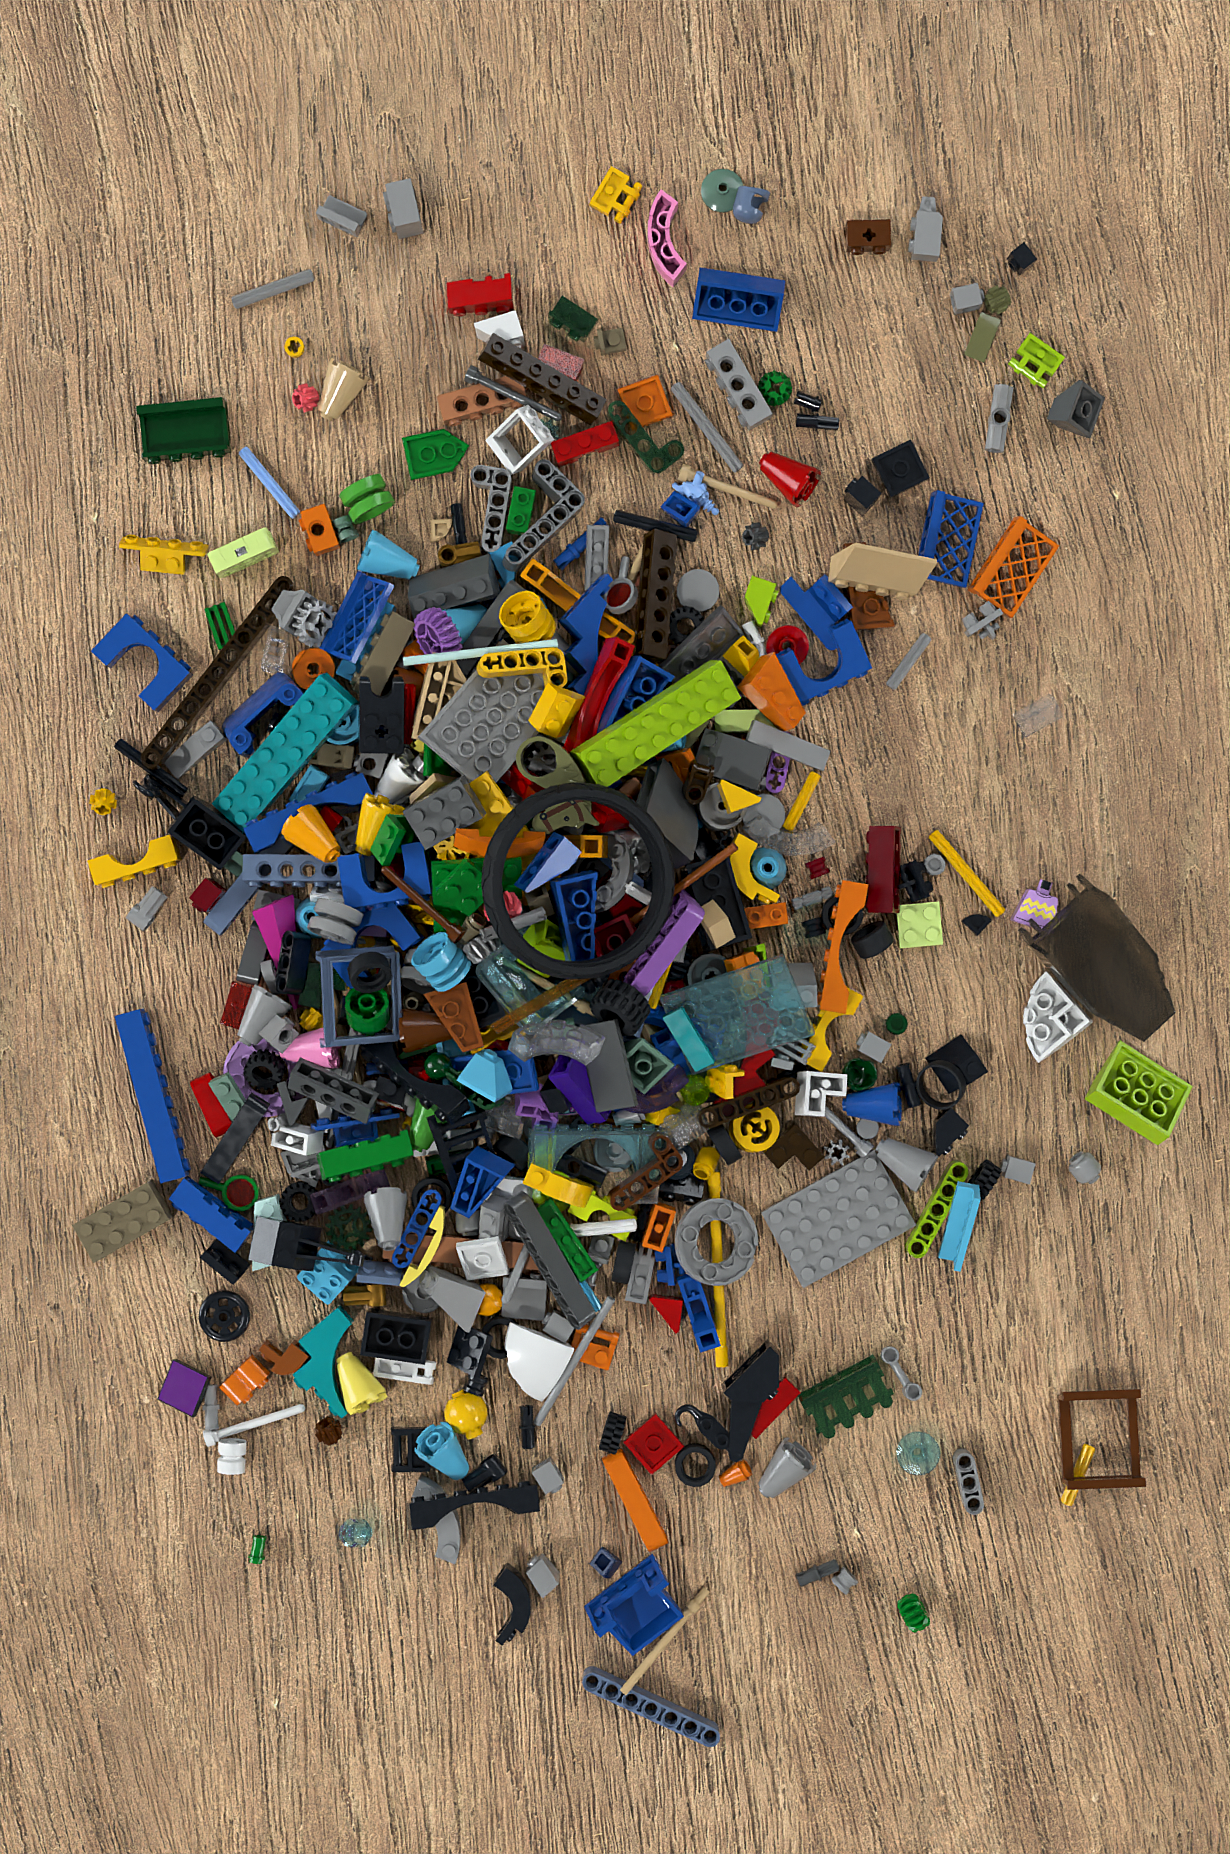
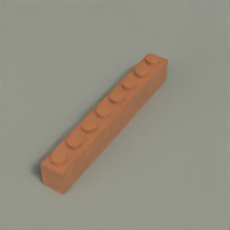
M414 1232L408 1233L406 1235L407 1243L410 1245L416 1244L418 1242L417 1234ZM435 1233L425 1234L411 1262L412 1264L420 1265ZM443 1234L439 1247L431 1260V1265L444 1266V1263H452V1267L462 1268L456 1250V1243L477 1240L478 1236L462 1237V1235ZM505 1239L502 1242V1248L509 1268L515 1267L524 1245L523 1241ZM402 1243L401 1248L405 1249L401 1255L397 1254L398 1263L401 1260H408L405 1257L408 1251L412 1253L414 1249L407 1248ZM383 1250V1258L393 1263L392 1255L395 1250ZM530 1253L522 1273H530V1270H539Z

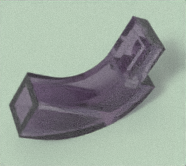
M677 1064L645 1094L634 1086L638 1105L622 1109L632 1113L645 1114L660 1111L679 1100L676 1093L689 1082L683 1067Z
M382 1169L353 1177L309 1195L316 1215L362 1199L369 1191H371V1194L377 1193L378 1188L390 1187L385 1170Z

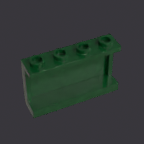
M223 397L136 406L137 415L140 418L143 448L141 457L148 464H160L161 460L180 462L183 461L182 458L191 457L192 460L204 459V456L212 455L214 458L225 457V454L231 453L227 408Z

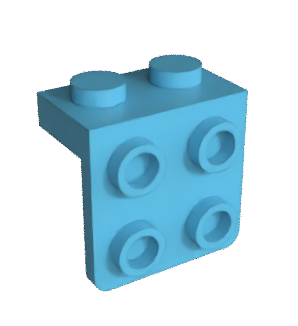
M323 1248L317 1252L318 1257L346 1260L342 1254ZM316 1260L314 1271L302 1270L297 1275V1279L328 1305L357 1274L359 1266Z

